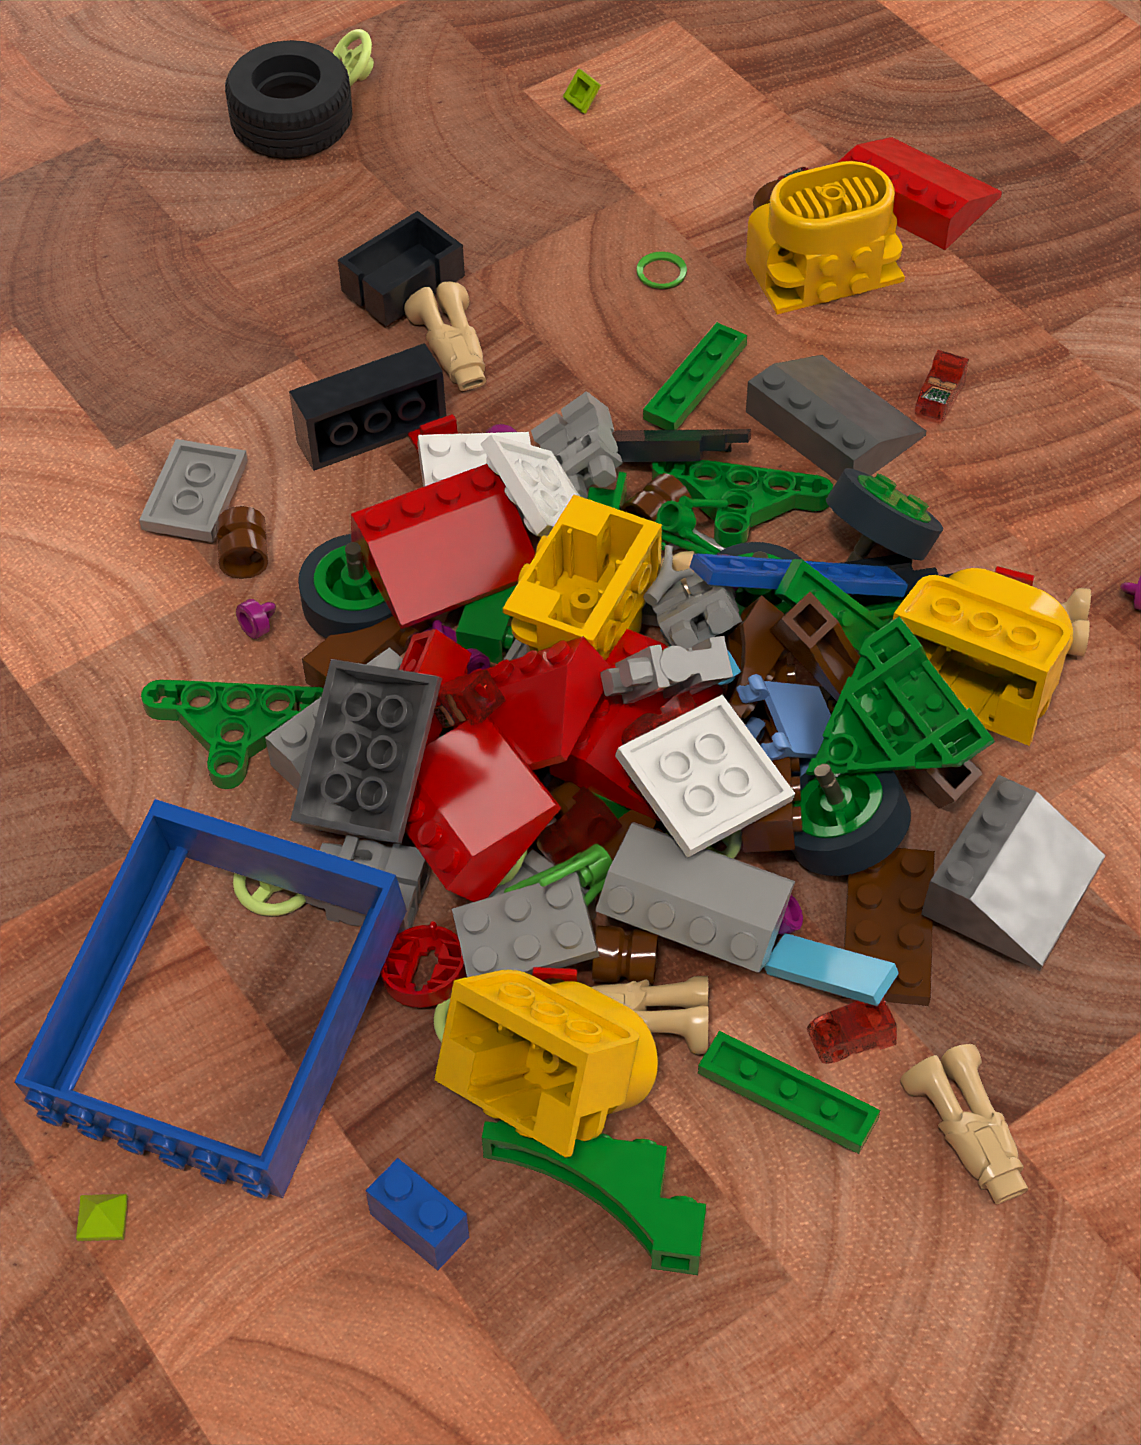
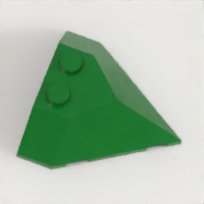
M898 616L864 640L859 652L860 659L852 676L847 678L823 732V742L816 757L811 759L806 774L815 775V768L821 764H828L833 774L959 767L995 741L970 707L968 709L964 707L928 660L923 646L901 617Z

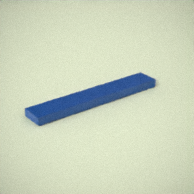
M697 553L693 554L689 567L708 585L777 589L792 560ZM805 561L847 594L904 597L908 586L901 577L886 566Z

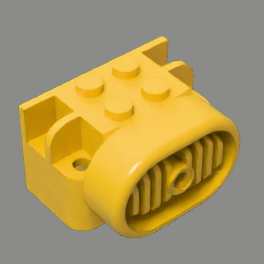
M845 161L791 174L776 184L770 196V203L764 204L752 212L748 220L746 263L777 315L904 282L905 276L895 262L901 257L903 246L896 235L897 219L892 212L895 194L894 187L889 177L880 169L862 162Z
M573 495L549 535L541 537L537 545L536 556L530 564L526 563L521 569L518 584L503 607V613L513 617L511 622L513 636L516 640L526 644L527 653L532 650L540 651L552 647L562 640L567 642L584 636L606 660L626 629L639 633L642 624V608L646 603L643 596L657 578L661 568L662 524Z
M967 568L953 573L948 578L939 575L922 577L894 612L893 620L898 616L901 617L923 646L931 664L966 709L970 707L986 729L1030 746L1037 720L1045 714L1050 705L1052 693L1059 684L1065 657L1072 645L1073 626L1068 613L1053 596L1045 591L986 569Z
M499 970L454 980L434 1080L481 1107L486 1115L499 1118L515 1127L518 1134L533 1138L567 1158L573 1154L576 1139L587 1141L597 1138L602 1133L607 1115L634 1107L647 1097L657 1076L658 1056L655 1041L648 1026L635 1011L624 1004L580 982L564 981L549 985L525 972Z

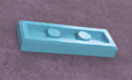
M786 933L779 940L771 952L769 961L764 966L768 975L875 1006L879 1005L899 974L895 963Z

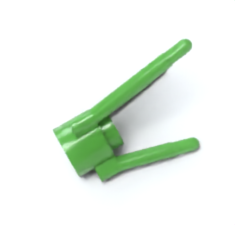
M594 844L569 860L506 888L504 893L537 883L545 887L577 872L581 886L585 887L588 885L591 887L584 896L588 907L595 897L602 892L608 870L613 861L602 846Z

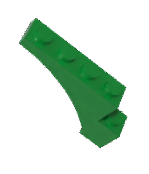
M503 1120L497 1123L484 1122L481 1137L483 1158L515 1164L545 1174L588 1197L619 1221L639 1242L652 1259L651 1269L698 1275L706 1204L697 1203L696 1200L687 1196H673L670 1199L662 1198L667 1146L658 1145L649 1139H635L633 1141L613 1139L611 1136L601 1133L597 1138L587 1141L576 1139L572 1156L565 1158L537 1140L518 1134L515 1127Z

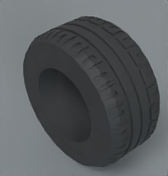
M295 40L276 41L261 45L240 57L226 78L225 93L233 132L243 144L259 154L284 159L314 155L336 143L350 126L353 113L348 71L337 56L320 45Z

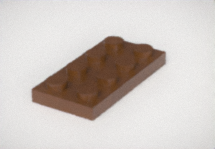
M896 848L890 855L874 866L860 872L848 874L844 950L895 963L899 973L881 1002L929 1006L931 998L933 920L922 915L921 912L930 881L934 876L935 851Z

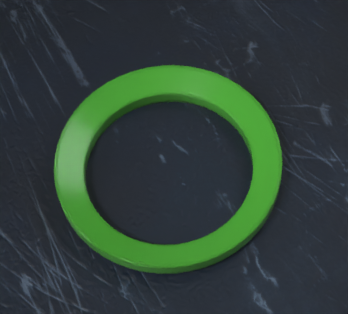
M670 252L650 253L641 258L637 264L638 278L641 282L653 288L666 289L680 284L687 274V266L684 260ZM665 260L677 265L680 269V275L670 283L659 284L648 280L644 276L643 270L651 262Z

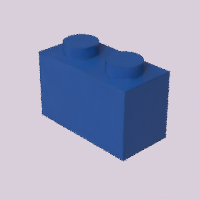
M399 1158L365 1190L370 1215L436 1270H439L469 1238L467 1214Z

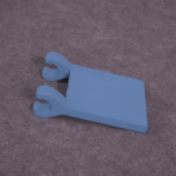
M755 674L748 678L749 685H739L736 688L743 703L764 699L778 732L772 735L773 742L762 743L760 746L771 761L785 757H816L824 739L822 736L831 717L819 686L764 681L760 675Z

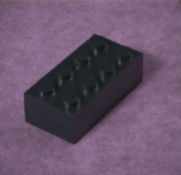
M425 343L289 391L296 441L313 471L409 437L408 433L420 429L421 425L446 416L443 370Z

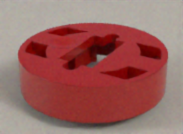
M431 921L430 925L411 927L397 934L380 972L385 988L394 1000L403 1005L417 1008L431 1007L447 1001L451 998L454 980L467 978L458 936L447 928L437 926L434 921ZM435 950L434 954L438 958V963L435 964L431 979L427 981L428 985H423L420 991H415L416 984L412 983L420 957L428 956L429 951Z

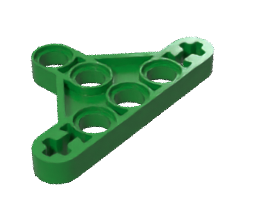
M709 460L652 463V480L659 474H670L686 487L691 495V499L727 500L728 505L739 504L745 506L742 509H735L729 506L700 508L715 521L714 540L724 548L746 543L751 527L794 508L810 511L827 509L829 506L826 498L833 489L832 482L826 477ZM698 476H709V477H712V478H714V479H711V480H702V479H698L697 477H698ZM735 481H745V482H749L750 484H748V485H739V484H735V483H733V482H735ZM772 486H782V487H785V488H787V489H786V490H775V489H772V488H770V487H772ZM735 528L740 531L737 533H729L723 531L722 529Z
M162 679L148 683L141 692V699L144 710L149 717L157 720L179 721L209 752L207 768L213 785L221 789H233L244 781L249 759L267 747L265 737L322 697L324 688ZM161 696H166L161 700V703H154L158 702ZM181 696L182 704L177 705V703H179V697ZM197 696L210 698L209 703L203 707L196 708L189 705L190 701ZM236 698H246L250 701L243 709L236 710L229 707L230 702ZM275 700H286L289 702V706L282 711H272L268 708L269 704ZM297 702H302L300 704V711H297ZM230 730H240L244 733L243 737L235 742H228L222 739L223 735ZM231 762L238 766L229 775H221L216 772L217 767L223 763Z

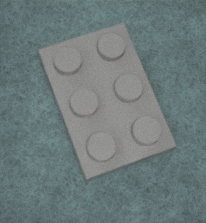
M176 439L139 519L141 530L213 542L217 534V518L224 510H227L248 462L246 451Z
M577 872L545 887L537 883L452 909L467 977L499 970H517L532 975L533 967L562 968L599 957L584 893Z

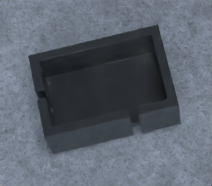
M416 211L338 259L341 291L361 307L365 305L366 311L385 326L405 315L404 306L406 301L418 290L430 287L435 296L436 288L439 284L449 281L457 282L465 276L463 244L419 211Z

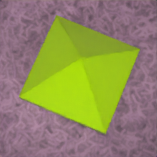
M578 68L563 98L586 114L601 84Z
M127 1194L81 1195L76 1235L77 1241L124 1240Z

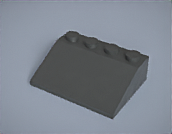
M823 355L774 363L748 381L746 413L836 481L846 468L855 469L872 476L926 436L927 430Z

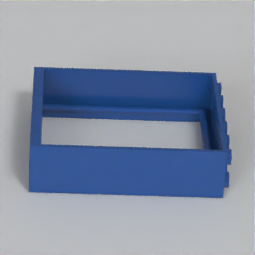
M155 799L14 1083L26 1096L24 1101L38 1111L36 1116L51 1125L61 1127L63 1121L78 1126L76 1130L88 1138L101 1141L103 1136L118 1140L117 1145L133 1154L143 1155L144 1150L160 1155L158 1159L170 1167L183 1170L185 1165L200 1169V1174L203 1177L219 1184H225L227 1179L243 1184L242 1189L245 1192L258 1198L267 1199L269 1194L284 1198L407 912L396 875ZM185 858L366 915L261 1156L73 1091Z

